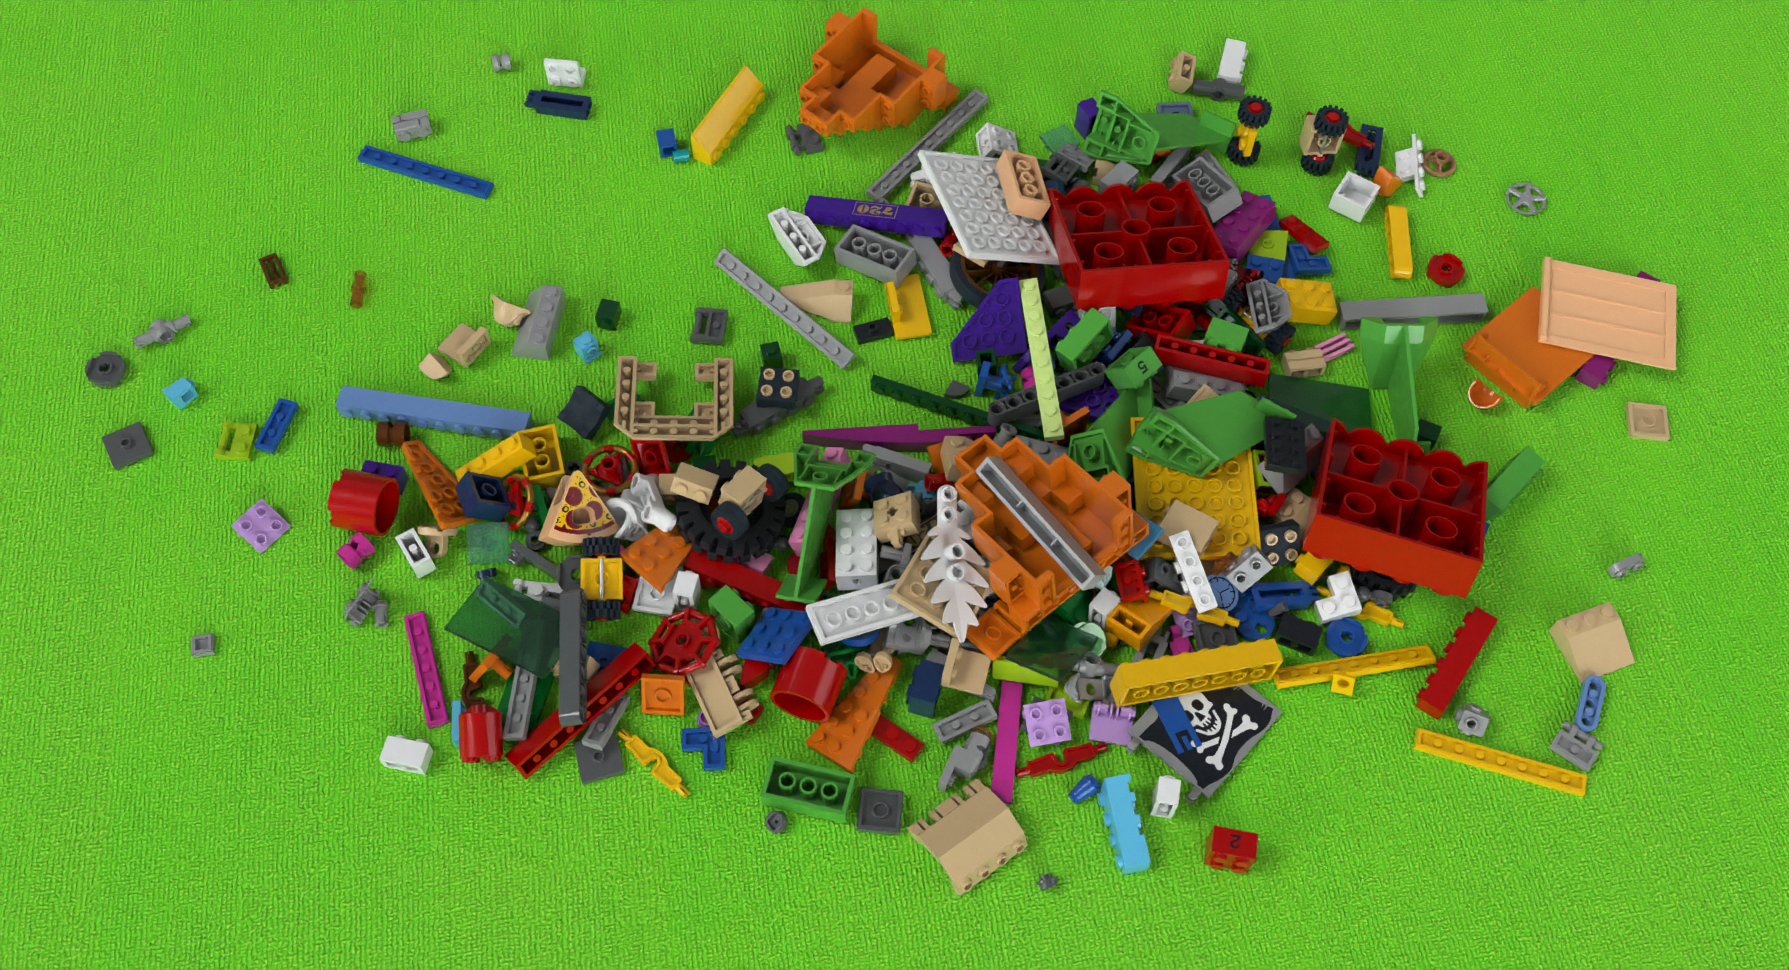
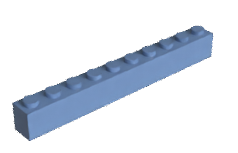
M342 386L336 402L340 415L347 418L357 417L363 420L371 419L392 423L408 422L409 425L419 428H434L439 431L448 430L459 434L469 433L476 436H490L495 439H507L517 431L531 429L533 425L530 412Z

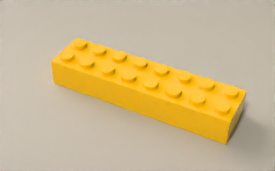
M1262 638L1251 643L1240 642L1233 646L1222 645L1216 649L1209 650L1204 648L1193 653L1182 652L1175 656L1164 655L1158 659L1151 660L1146 658L1135 663L1124 662L1118 666L1109 686L1116 706L1121 707L1271 680L1283 662V658L1275 639L1266 640Z

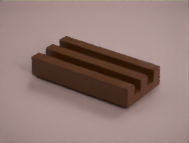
M276 253L258 259L271 289H274L275 285H278V287L282 286L281 283L283 282L285 284L289 283ZM273 258L275 259L276 264L279 268V271L282 276L281 278H278L276 270L273 266V263L271 261V259ZM265 261H268L270 269L273 273V276L275 278V280L271 281L269 273L266 269V266L264 264Z

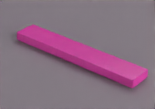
M424 611L404 616L427 726L431 729L448 724L450 720L426 614Z
M1002 681L991 785V791L1004 804H1012L1023 684L1010 681Z

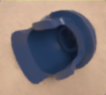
M881 472L871 476L865 481L863 487L869 496L868 504L870 508H873V501L904 493L894 482L890 472Z

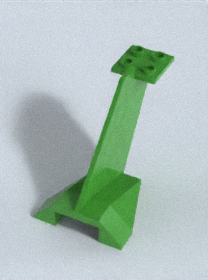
M1101 90L1096 105L1099 108L1092 132L1086 137L1082 152L1097 159L1119 162L1123 160L1127 163L1143 165L1151 164L1156 151L1199 145L1207 146L1225 154L1237 123L1207 110L1204 111L1201 119L1189 114L1137 113L1118 96Z
M1361 317L1359 338L1370 388H1387L1396 439L1413 440L1423 448L1425 454H1428L1431 442L1417 441L1419 425L1414 376L1435 338L1438 317H1418L1417 323H1384L1381 317Z
M1146 379L1144 385L1138 389H1118L1119 397L1086 432L1071 435L1068 457L1096 481L1099 482L1104 475H1108L1113 470L1127 481L1133 469L1132 454L1124 451L1131 439L1130 417H1146L1154 408L1151 379Z
M1240 390L1165 410L1155 406L1140 422L1124 451L1142 460L1203 478L1210 470L1264 440L1263 421L1265 415L1290 420L1296 419L1297 415L1263 397L1256 403L1257 399Z
M799 443L794 450V485L812 489L797 575H787L776 593V598L786 601L803 602L805 604H812L818 601L828 583L826 579L816 578L834 492L871 467L876 459V454L857 451L851 462L844 464L819 460L818 445Z

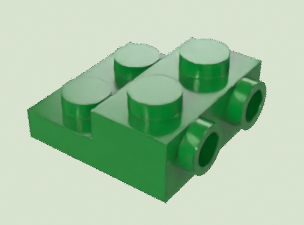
M1080 589L1054 611L1071 627L1080 622H1087L1089 620V604L1096 595L1089 589Z

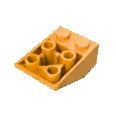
M1149 595L1147 596L1148 603H1144L1143 599L1122 603L1121 601L1106 618V630L1139 652L1174 611L1160 605V600L1151 598Z

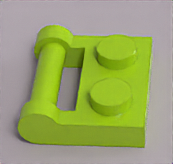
M223 421L220 441L213 456L220 460L251 461L259 430L258 425ZM230 432H235L230 451H225Z

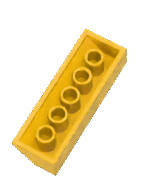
M744 65L691 134L694 159L710 166L715 161H718L723 150L728 148L730 141L733 137L737 136L739 129L742 125L746 124L748 117L755 112L757 105L764 100L763 84L748 66Z

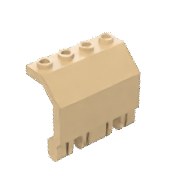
M977 778L971 781L968 786L966 785L962 788L964 794L968 797L966 801L955 793L951 798L949 797L935 807L934 810L928 812L934 824L929 826L924 819L920 818L917 820V823L914 822L907 827L910 835L919 844H923L941 864L950 878L954 892L958 896L970 891L975 884L982 879H986L990 873L998 867L1005 865L1009 859L1021 853L1028 846L1025 833L1010 809Z

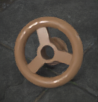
M1433 149L1423 155L1424 163H1422V166L1432 176L1446 177L1451 175L1456 169V161L1447 151ZM1427 160L1433 163L1436 171L1428 166ZM1451 163L1450 169L1442 172L1444 164Z

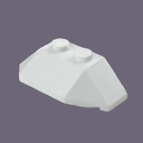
M785 207L768 214L778 242L795 265L804 267L820 259L826 245V240L808 216L790 211Z

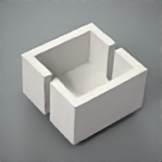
M1348 171L1334 192L1328 208L1360 223L1375 201L1381 186Z

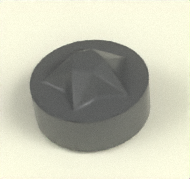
M772 811L766 817V827L772 833H781L788 826L787 815L782 811Z

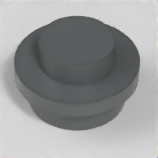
M1052 873L1039 876L1040 881L1036 882L1040 890L1057 886L1056 880H1058V877H1053Z

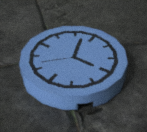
M1215 573L1207 576L1218 604L1217 608L1228 612L1231 611L1238 601L1237 588L1224 574Z

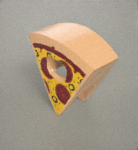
M577 470L571 476L565 475L561 478L538 540L554 546L576 547L583 544L584 538L608 537L620 530V527L582 472Z

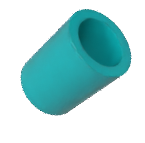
M688 148L672 151L674 163L690 161Z

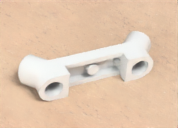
M635 473L630 489L632 495L640 497L644 510L641 514L643 522L655 525L665 533L671 531L676 524L677 517L664 506L658 491L659 476L652 473L648 475Z

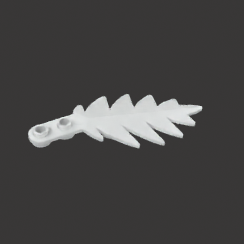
M943 485L937 491V526L930 529L927 533L928 536L937 537L931 541L921 557L922 561L934 558L939 559L931 566L923 581L928 583L944 579L936 588L930 602L931 604L948 601L942 622L943 624L953 623L959 642L964 643L967 624L979 625L975 614L967 603L987 608V604L968 583L983 588H989V584L967 563L971 562L980 566L986 565L976 551L962 540H970L971 537L957 527L956 489L950 485Z

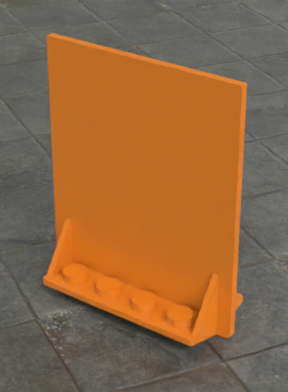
M1534 286L1462 345V348L1466 350L1464 360L1525 409L1531 404L1537 405L1595 355L1537 341L1541 291Z

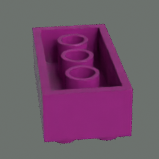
M1244 191L1240 195L1243 204L1223 216L1213 227L1228 258H1236L1238 263L1276 218L1275 202L1248 191Z

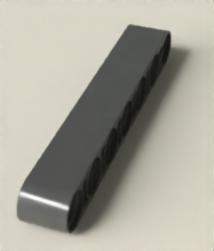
M1093 362L1054 377L1058 402L1101 386L1105 378V365L1101 362ZM1031 386L991 402L988 407V423L998 427L1002 423H1009L1039 411L1036 386Z
M583 588L562 591L560 593L559 721L562 727L585 724L587 719V597Z

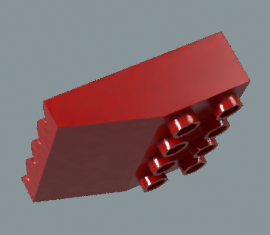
M1188 179L1179 181L1171 189H1168L1161 182L1152 181L1143 184L1135 192L1125 184L1111 185L1104 189L1101 194H1098L1092 187L1080 186L1072 189L1066 196H1063L1056 189L1048 188L1047 193L1051 206L1047 210L1051 231L1059 264L1077 310L1082 309L1088 312L1091 308H1094L1098 311L1104 307L1133 309L1137 305L1144 304L1166 307L1172 305L1173 302L1185 301L1204 304L1211 299L1224 298L1230 260Z
M1332 418L1325 437L1311 496L1302 550L1310 552L1318 559H1334L1350 564L1359 571L1367 572L1371 570L1391 576L1399 583H1415L1425 586L1443 596L1455 595L1466 598L1483 564L1488 462L1475 461L1464 465L1462 459L1454 452L1435 450L1425 454L1423 448L1413 440L1396 439L1386 443L1382 434L1374 429L1357 428L1348 432L1341 421Z

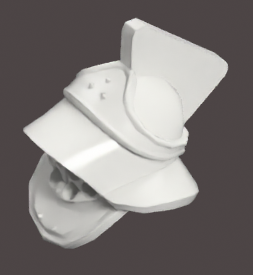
M624 489L620 498H610L604 503L620 527V530L614 533L615 538L623 541H637L648 533V523L643 522L641 518L644 510L641 499L632 495L630 489Z

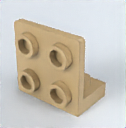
M461 323L438 346V350L467 368L491 343L487 329L481 326L475 331Z
M952 637L941 685L982 695L991 659L987 655L964 650L959 647V640Z

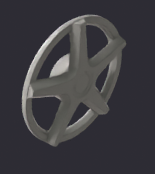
M1530 182L1514 184L1506 192L1508 205L1514 211L1524 215L1537 214L1546 205V197L1543 192L1536 186L1531 185ZM1525 187L1523 193L1515 190L1514 188ZM1531 189L1535 190L1540 196L1531 195ZM1509 193L1518 197L1517 201L1513 204L1509 200ZM1533 201H1542V206L1536 211ZM1520 205L1529 207L1531 212L1521 211L1517 207Z

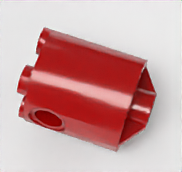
M472 705L459 715V752L462 763H480L481 758H483V761L488 762L501 761L503 756L502 712L490 705Z

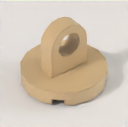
M422 524L417 526V534L427 535L426 548L428 554L432 558H440L447 553L448 536L458 535V527L441 530L439 525ZM436 543L439 545L438 553L435 550Z

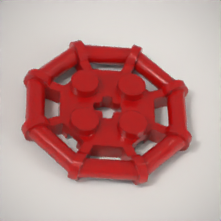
M688 606L685 610L670 616L662 617V622L652 638L648 639L647 643L650 646L652 660L656 664L654 669L662 670L671 675L683 676L700 668L704 669L707 667L706 663L721 642L715 626V617L712 614L707 615L697 611L692 606ZM695 618L700 620V622L696 624L691 622V619ZM679 620H682V621H680L681 624H678V625L672 624V623H674V622H677V621H679ZM706 627L708 628L709 637H705L702 631ZM687 638L686 643L681 645L680 640ZM704 644H708L702 656L699 657L698 654ZM660 645H663L664 650L663 653L660 655L658 647ZM694 658H695V660H696L695 662L690 663V664L685 665V666L682 667L683 662H687V663H688V662L693 661ZM671 659L675 661V665L673 667L665 662Z

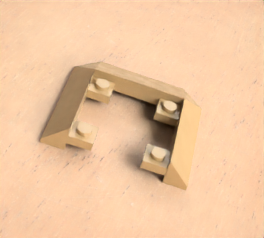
M618 356L614 426L631 439L714 441L733 428V358H714V363H695V381L714 382V403L694 402V416L655 415V402L637 401L638 381H656L657 362H638L637 356Z

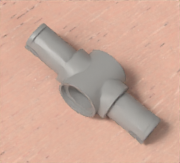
M187 314L172 321L157 319L151 323L148 332L132 339L138 349L152 342L166 344L174 339L178 330L192 325V322Z
M1085 653L1083 657L1078 658L1060 656L1058 659L1059 669L1073 670L1076 673H1080L1081 678L1095 679L1096 676L1101 677L1102 675L1114 676L1120 665L1104 663L1094 653Z

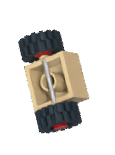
M1325 105L1319 109L1317 115L1306 116L1298 140L1303 153L1300 160L1301 167H1304L1303 170L1305 172L1308 170V174L1314 173L1313 176H1317V174L1323 176V173L1326 175L1330 172L1334 162V154L1338 153L1349 122L1348 113L1346 111L1343 112V108L1339 110L1336 105L1335 108H1332V105H1329V107Z

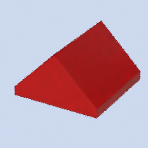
M630 439L634 456L638 461L640 474L648 475L652 473L658 476L659 474H673L663 440Z

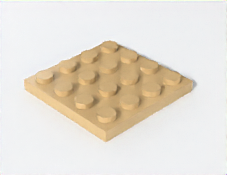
M926 534L889 597L957 638L953 623L943 624L942 622L948 601L931 604L930 602L936 588L944 579L928 583L923 581L931 566L939 559L921 560L927 546L936 538V536H928ZM967 562L989 584V588H983L968 583L984 600L991 589L989 570L985 566ZM967 603L976 615L980 607Z

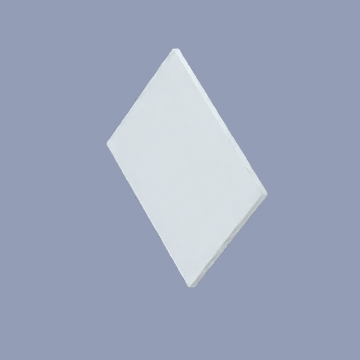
M919 150L917 155L967 258L1059 265L1056 248L1042 221L1009 213L996 169V163L999 158Z

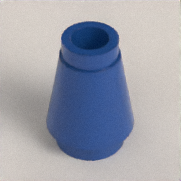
M1091 774L1088 776L1084 775L1071 792L1068 793V796L1077 804L1098 793L1097 790L1101 786Z

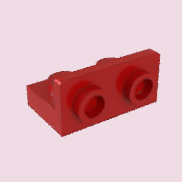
M1279 493L1275 496L1272 494L1267 499L1261 498L1256 500L1258 521L1274 515L1287 497L1283 493Z
M1136 559L1113 564L1122 603L1143 599L1144 603H1148L1147 596L1150 595L1148 583L1144 584L1142 579L1146 577L1144 566H1139Z

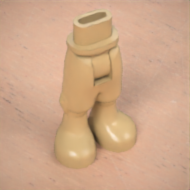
M881 628L878 639L869 644L868 653L861 651L856 655L854 662L858 668L868 673H874L875 668L880 673H885L891 668L893 663L891 654L895 649L884 647L887 628Z

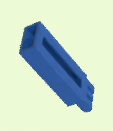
M1304 581L1254 583L1245 591L1252 612L1269 611L1281 601L1286 602L1289 610L1306 609L1310 604H1315V601L1321 600V597L1318 596V590L1315 589L1316 584L1312 586L1310 583H1304ZM1283 593H1292V594H1290L1289 596H1286V595H1284Z
M1178 697L1149 701V706L1154 705L1178 754L1184 752L1175 733L1187 729L1196 748L1202 746ZM1182 736L1181 738L1187 750L1193 749L1187 736Z

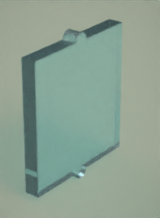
M1065 124L1039 135V138L1045 144V148H1048L1051 153L1057 152L1066 142L1071 145H1080V142L1074 136V132H1071Z

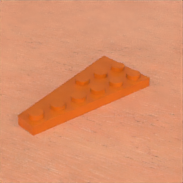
M420 440L403 442L401 449L441 530L485 521L465 517L455 489L458 480Z
M715 496L709 504L710 516L719 506L718 501L720 498L718 496ZM676 524L671 531L666 533L656 527L621 551L620 558L662 594L668 581L672 580L679 566H682L689 556L693 542L685 543V540L681 537L682 531L678 532Z
M892 655L893 663L887 672L880 673L876 668L874 673L867 672L832 711L829 720L821 723L805 741L807 747L850 774H853L855 771L856 761L862 756V748L865 742L869 740L881 714L880 709L883 703H886L888 699L887 694L891 686H894L903 666L901 660Z

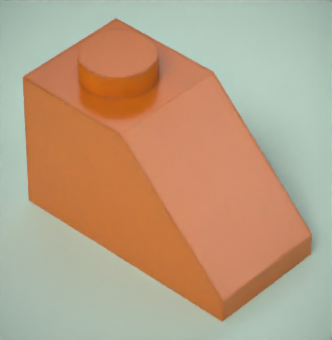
M1383 166L1378 168L1373 179V183L1381 186L1378 195L1389 198L1404 182L1392 170Z

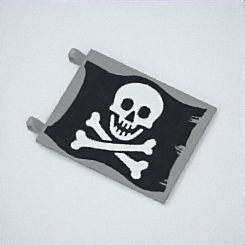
M1248 684L1177 696L1202 746L1196 748L1186 729L1175 733L1184 750L1183 753L1178 754L1152 704L1127 732L1133 738L1128 742L1125 750L1132 754L1142 744L1191 784L1194 788L1186 797V801L1190 804H1193L1200 794L1209 798L1282 714L1280 709ZM1182 736H1187L1193 749L1187 750L1181 738Z

